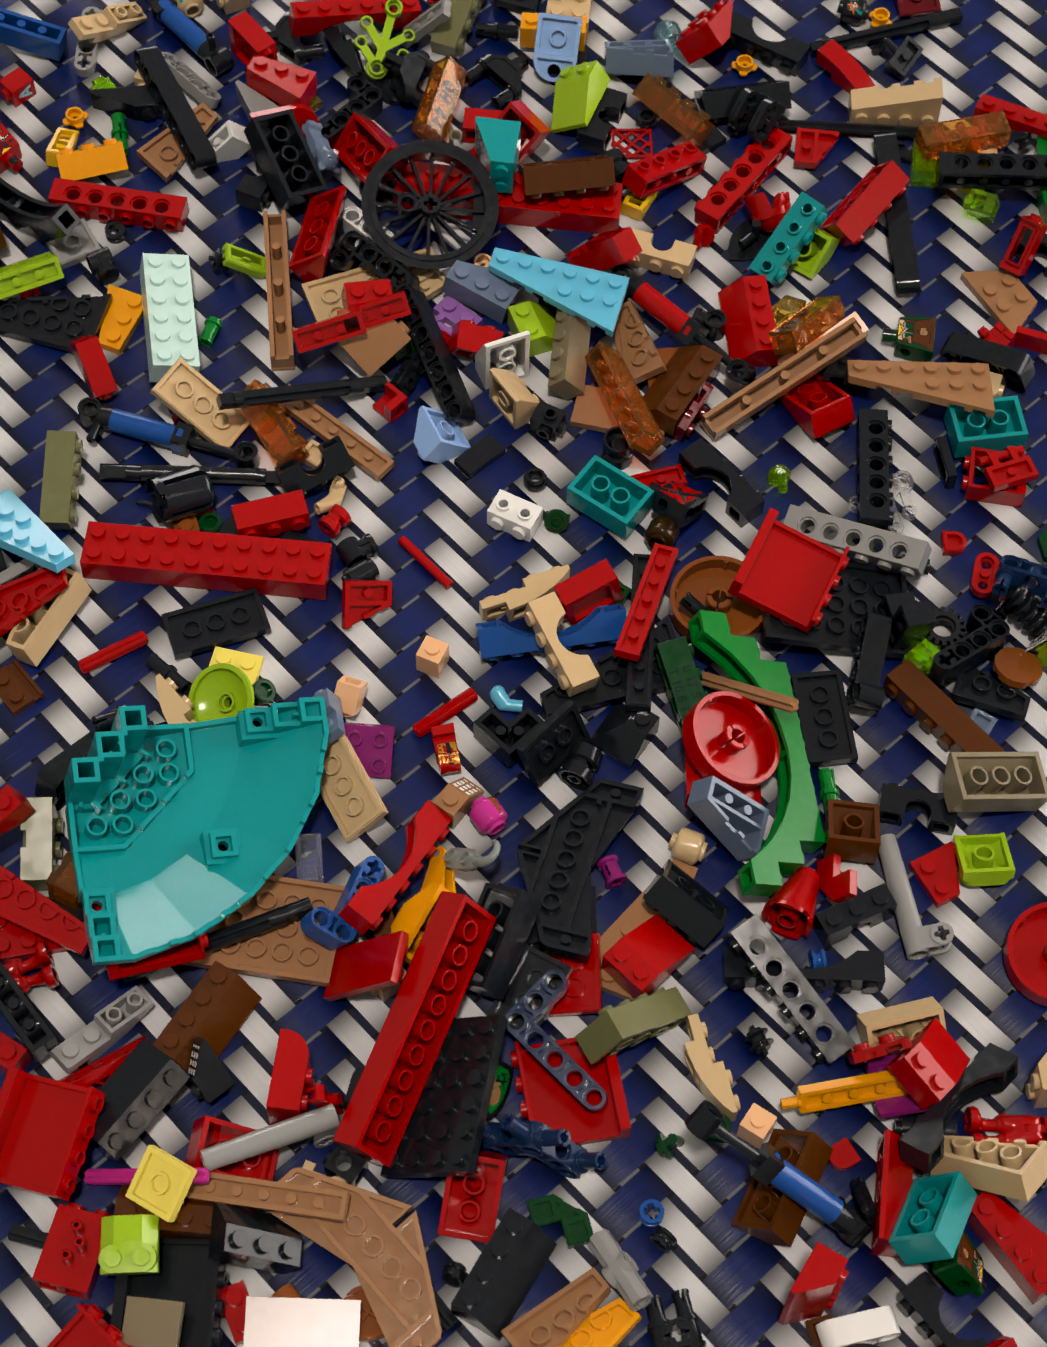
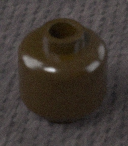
M657 516L651 520L644 534L645 541L651 549H653L655 543L673 547L679 535V527L675 526L669 517Z

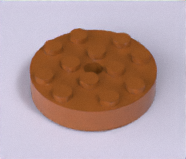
M728 556L702 557L687 564L674 578L669 597V614L677 631L683 637L686 636V639L691 643L688 622L692 619L693 615L679 604L687 592H690L704 606L708 605L710 611L726 613L730 626V635L755 637L762 629V610L728 593L742 561ZM716 601L721 602V603H719L718 609H716V607H717V602H716Z

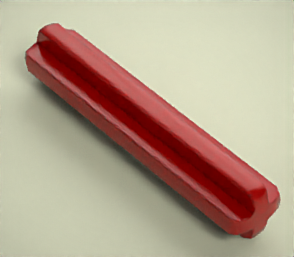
M144 631L136 632L79 660L78 666L81 672L86 674L148 643L147 635Z
M468 688L413 724L412 727L416 736L422 737L431 731V727L441 725L476 702L478 699L477 693L473 688Z

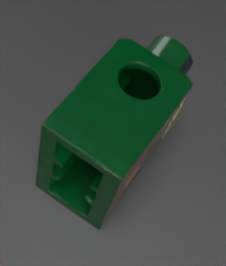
M900 317L896 329L883 328L881 342L895 343L893 355L897 358L911 362H931L934 351L937 317Z
M963 1231L953 1259L934 1261L933 1272L955 1295L961 1296L971 1292L974 1296H980L987 1289V1285L983 1281V1259L965 1231Z

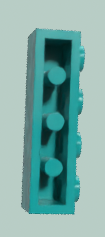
M802 191L749 268L757 275H766L767 282L774 287L777 283H781L787 275L786 271L789 266L795 264L799 259L801 249L813 239V232L826 221L828 216L826 207Z

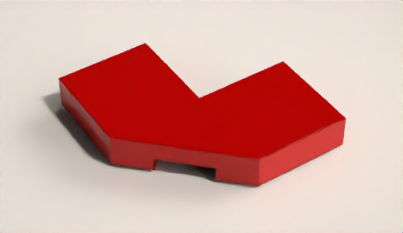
M833 853L817 861V873L820 876L819 888L832 901L841 903L857 896V871L849 869L841 873L840 855Z

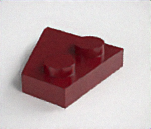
M705 382L699 396L692 402L678 424L672 438L681 442L685 435L689 437L696 427V424H694L695 420H701L702 415L708 410L705 405L714 388L712 385Z

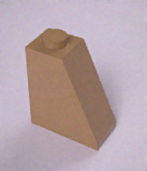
M394 319L368 327L367 333L339 341L338 343L370 377L411 340V337L408 335L411 330L402 320L398 323Z

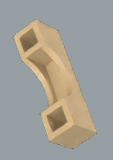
M552 592L528 602L524 618L529 627L532 626L536 633L535 639L538 646L544 648L547 654L548 665L551 669H555L561 689L566 690L568 696L571 697L595 687L600 675L589 655L572 653L560 643L557 636V628L563 622L566 612L556 593Z

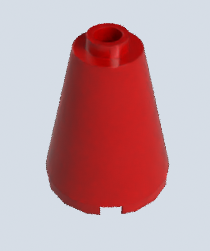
M800 867L767 901L762 910V919L765 923L768 921L772 925L771 930L774 933L793 940L799 939L802 935H805V937L809 935L813 928L818 899L819 874L813 868Z

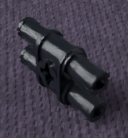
M682 1289L681 1296L679 1290L671 1293L677 1313V1318L672 1320L666 1319L661 1295H654L653 1301L651 1299V1303L646 1306L650 1322L647 1325V1331L651 1335L653 1347H706V1341L703 1340L698 1322L700 1317L693 1311L689 1289ZM673 1331H677V1334L681 1336V1341L676 1342L675 1337H672Z

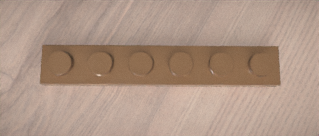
M303 400L275 404L323 441L339 435L353 463L378 482L395 467V463L391 458L314 401Z
M210 1172L209 1182L207 1184H191L185 1199L209 1203L219 1202L243 1208L345 1222L350 1193Z

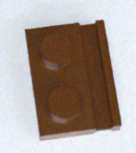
M16 659L12 660V663L8 666L4 665L0 668V700L14 717L36 704L35 702L40 698H45L44 692Z

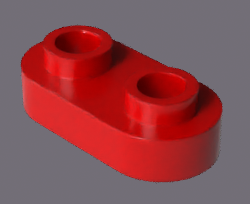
M980 553L973 565L970 591L978 598H988L993 594L992 587L996 582L995 574L999 568V560L992 553Z

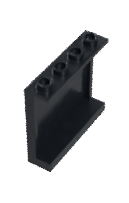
M159 1238V1274L116 1275L111 1324L122 1332L127 1296L185 1302L179 1347L220 1346L222 1342V1329L219 1328V1319L224 1316L225 1301L221 1297L222 1289L227 1287L228 1275L227 1271H224L225 1262L208 1259L210 1239Z

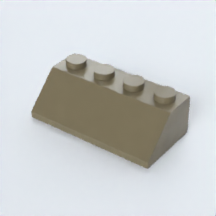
M950 752L948 754L942 786L948 812L1036 811L1047 802V780L1039 752Z

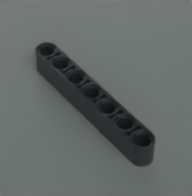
M158 46L135 49L133 52L135 65L191 169L195 171L216 166V153Z
M402 285L397 289V292L405 291L411 314L403 318L407 327L411 330L410 335L444 414L451 421L468 425L475 418V408L424 292L408 285Z

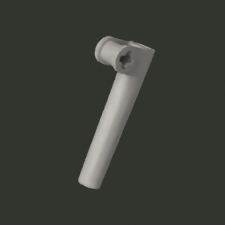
M891 833L881 835V845L878 852L888 889L897 903L895 916L907 959L914 961L947 953L952 947L953 928L944 922L922 926L896 836Z
M329 1104L199 1151L204 1168L211 1171L313 1136L315 1148H324L334 1143L333 1138L340 1125L333 1104Z

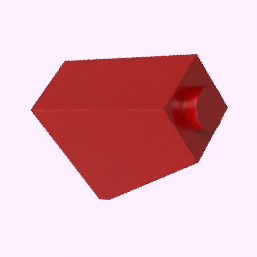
M89 334L68 342L92 397H99L100 400L113 396L112 392L118 390L98 337Z

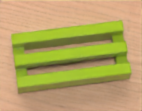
M225 243L222 247V251H224L222 256L225 259L223 266L262 280L266 276L264 256L229 243Z

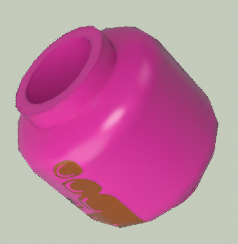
M481 796L471 804L473 808L469 813V817L481 834L492 836L506 826L505 821L508 815L495 797L485 798Z

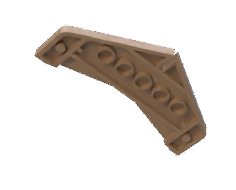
M300 1167L293 1168L278 1182L350 1193L345 1222L271 1211L267 1212L353 1267L389 1347H434L442 1337V1327L417 1211H414L397 1228L394 1227L400 1219L413 1209V1206Z

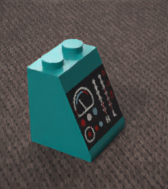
M476 116L475 151L477 157L492 177L497 192L513 194L520 156L521 122Z

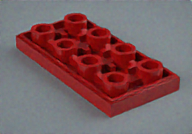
M401 930L344 946L337 950L330 985L326 986L323 998L331 1002L398 984L402 977L403 959L408 950L407 941L409 934Z

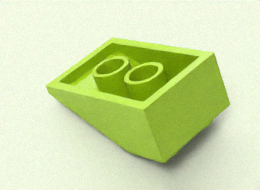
M597 60L583 62L574 66H566L560 71V75L555 83L551 131L553 133L588 126L611 80Z

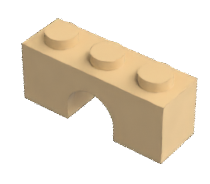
M631 228L643 251L637 254V259L629 265L670 275L674 278L688 280L696 258V245L675 240L669 250L660 251L652 246L653 233Z

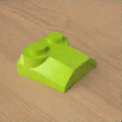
M1004 832L1000 834L953 835L959 865L958 876L963 884L972 887L1003 885L1014 878L1016 870Z
M138 1214L102 1217L101 1252L99 1254L101 1276L159 1274V1216Z

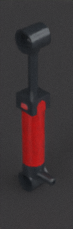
M617 266L611 270V274L627 275L629 277V285L623 303L627 302L629 298L672 331L687 346L705 345L723 355L722 363L727 366L726 374L730 380L741 385H748L755 379L756 369L753 364L741 358L732 359L705 338L710 330L686 314L638 276L636 272L625 266ZM744 366L743 375L738 377L739 369Z

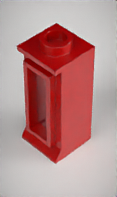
M1033 213L1030 216H1021L1022 219L1003 260L999 264V267L1017 276L1026 275L1047 230V224L1043 222V218ZM1029 228L1033 232L1019 262L1016 263L1012 259L1026 229Z

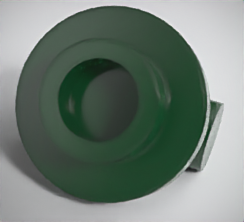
M560 509L546 511L544 519L546 528L553 533L563 532L570 522V514H566Z
M659 1133L655 1146L662 1157L667 1156L669 1159L675 1157L672 1149L682 1147L685 1141L683 1137L673 1133L669 1134L667 1138L662 1133Z

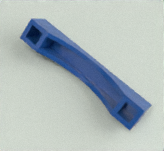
M622 603L598 606L577 624L557 631L558 639L567 650L572 649L574 645L581 644L585 647L596 646L598 642L602 641L617 643L627 618L626 609ZM500 620L475 624L478 652L481 659L485 658V660L492 661L499 659L503 655L520 657L525 655L524 652L531 651L537 654L546 653L543 647L540 648L535 639L536 633L513 628Z

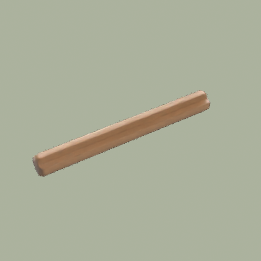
M709 672L702 674L701 684L704 687L717 691L734 692L753 702L790 713L799 709V701L796 698Z

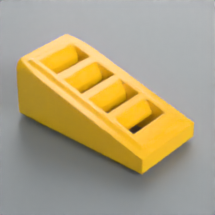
M57 128L46 150L47 166L58 168L55 154H59V149L72 147L75 150L79 138L78 130Z
M630 191L621 204V214L641 222L659 191L643 198H638Z

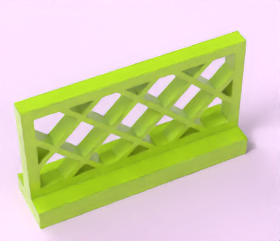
M48 251L1 267L0 299L64 278L57 255H52Z

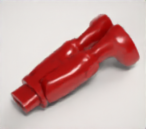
M45 940L36 943L35 954L26 960L14 958L2 964L24 994L32 986L46 985L48 988L59 986L58 975L53 966L54 961ZM42 968L41 971L29 976H22L28 971Z
M970 1106L966 1107L964 1114L965 1134L973 1137L974 1141H982L989 1137L998 1138L999 1143H1013L1015 1139L1026 1140L1027 1144L1038 1145L1039 1140L1047 1141V1117L1007 1115L1002 1113L995 1116L994 1119H986L981 1117L977 1107ZM991 1131L1000 1133L996 1136H983L981 1132Z

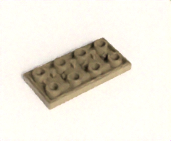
M127 1296L122 1328L123 1337L121 1339L128 1346L132 1345L134 1347H179L185 1302Z

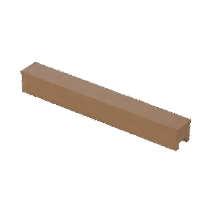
M281 210V214H268L267 211H263L272 371L295 370L286 210Z
M853 316L703 414L699 424L712 441L716 440L863 344L867 337L866 332H862Z

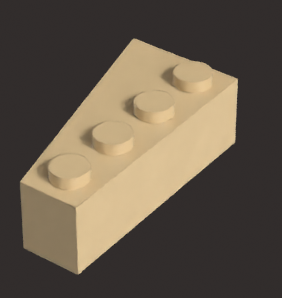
M942 77L934 78V82L923 83V80L914 81L913 85L906 86L896 83L884 89H881L880 86L852 89L848 102L849 123L937 127L943 101Z

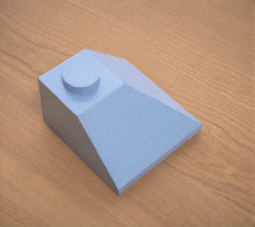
M426 406L419 408L413 442L422 460L439 464L458 457L471 448L459 424L447 419L444 411Z

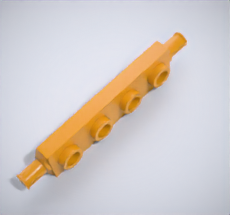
M886 1070L798 1086L796 1096L780 1098V1106L782 1110L798 1107L800 1113L804 1114L908 1095V1092L891 1071Z

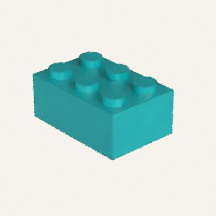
M1018 396L993 398L995 406L994 418L987 417L986 412L974 410L971 413L964 411V407L953 404L947 407L944 423L954 458L965 457V455L969 456L972 447L1002 451L1005 447L1011 445L1014 447L1023 445L1025 447L1028 430Z
M594 455L567 487L566 503L626 539L652 508L654 490L597 455Z
M960 1171L915 1178L889 1239L890 1245L906 1265L953 1259L977 1197V1193Z

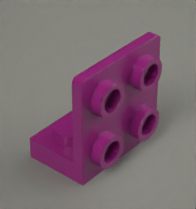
M345 722V734L368 776L390 778L396 726Z
M898 1054L881 1056L865 1061L866 1074L889 1070L887 1066ZM909 1093L908 1095L873 1101L880 1118L926 1112L930 1108L929 1106L921 1109Z

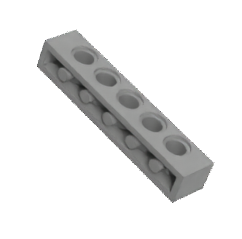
M790 504L783 524L840 553H843L846 546L850 547L847 556L854 557V560L859 563L868 564V562H872L881 569L900 570L901 574L909 577L923 575L932 550L929 543L924 540ZM815 526L811 533H804L807 527ZM837 532V536L834 539H827L830 533ZM853 539H860L856 546H850V542ZM883 545L881 551L872 552L875 546ZM900 551H905V552H907L906 555H905L903 558H901V559H896V558H895V556H896V554H897L898 552H900Z

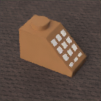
M465 777L448 783L432 803L452 818L448 827L454 829L472 808L471 804L484 794V790Z

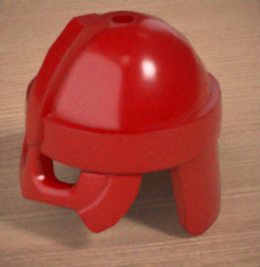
M763 192L744 197L752 222L759 220L761 222L760 229L767 233L774 232L791 208L789 192L777 193L773 200V208Z

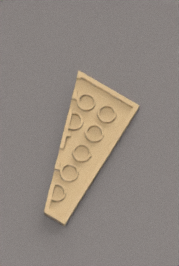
M429 247V255H435L432 247ZM426 249L415 251L414 253L426 255ZM403 264L417 275L418 278L431 270ZM366 265L303 283L301 286L315 322L337 316V311L343 309L341 294L344 283L381 280L383 278ZM392 265L387 268V273L391 270ZM402 276V277L400 278V279H401L402 281H404L405 283L407 282V281L405 280V277ZM391 285L392 293L394 294L397 292V289Z

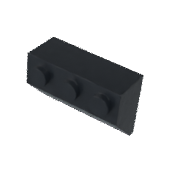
M668 859L650 883L643 896L646 905L650 909L662 913L671 926L674 928L679 927L686 933V937L693 944H700L703 948L724 927L730 909L670 859Z
M219 1202L213 1203L208 1259L283 1275L300 1267L302 1238L297 1230L269 1213Z

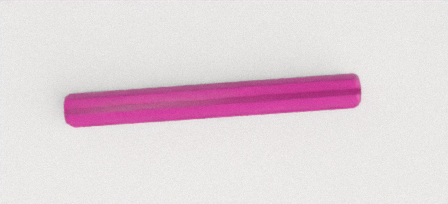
M138 1168L87 1169L84 1182L89 1185H130ZM195 1168L198 1171L192 1184H207L210 1171L205 1168Z

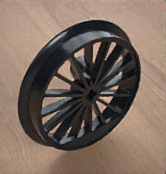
M423 140L410 142L391 150L374 165L363 187L361 207L369 234L386 254L412 267L443 269L452 267L456 260L465 262L486 245L494 232L498 220L499 199L492 177L476 157L450 143ZM430 161L429 194L425 192L414 162ZM434 161H439L450 166L434 195L432 194ZM410 164L422 197L402 177L397 169ZM454 167L466 174L462 180L438 198ZM392 174L409 192L401 193L383 183ZM469 180H472L473 193L445 201ZM379 190L398 198L397 204L376 202ZM473 200V209L449 208L450 206ZM407 202L413 205L411 209H404L401 204ZM428 205H432V210L428 209ZM376 209L396 210L400 216L379 222ZM448 214L473 216L472 225ZM414 218L391 238L383 230V227ZM444 220L471 232L470 241L465 243ZM421 221L407 250L395 243V241ZM427 221L426 255L411 252ZM431 222L444 254L429 255ZM438 223L461 248L450 253L448 252Z

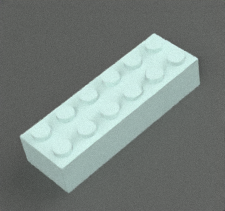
M142 253L139 272L149 381L159 382L179 357L199 372L200 359L189 255Z

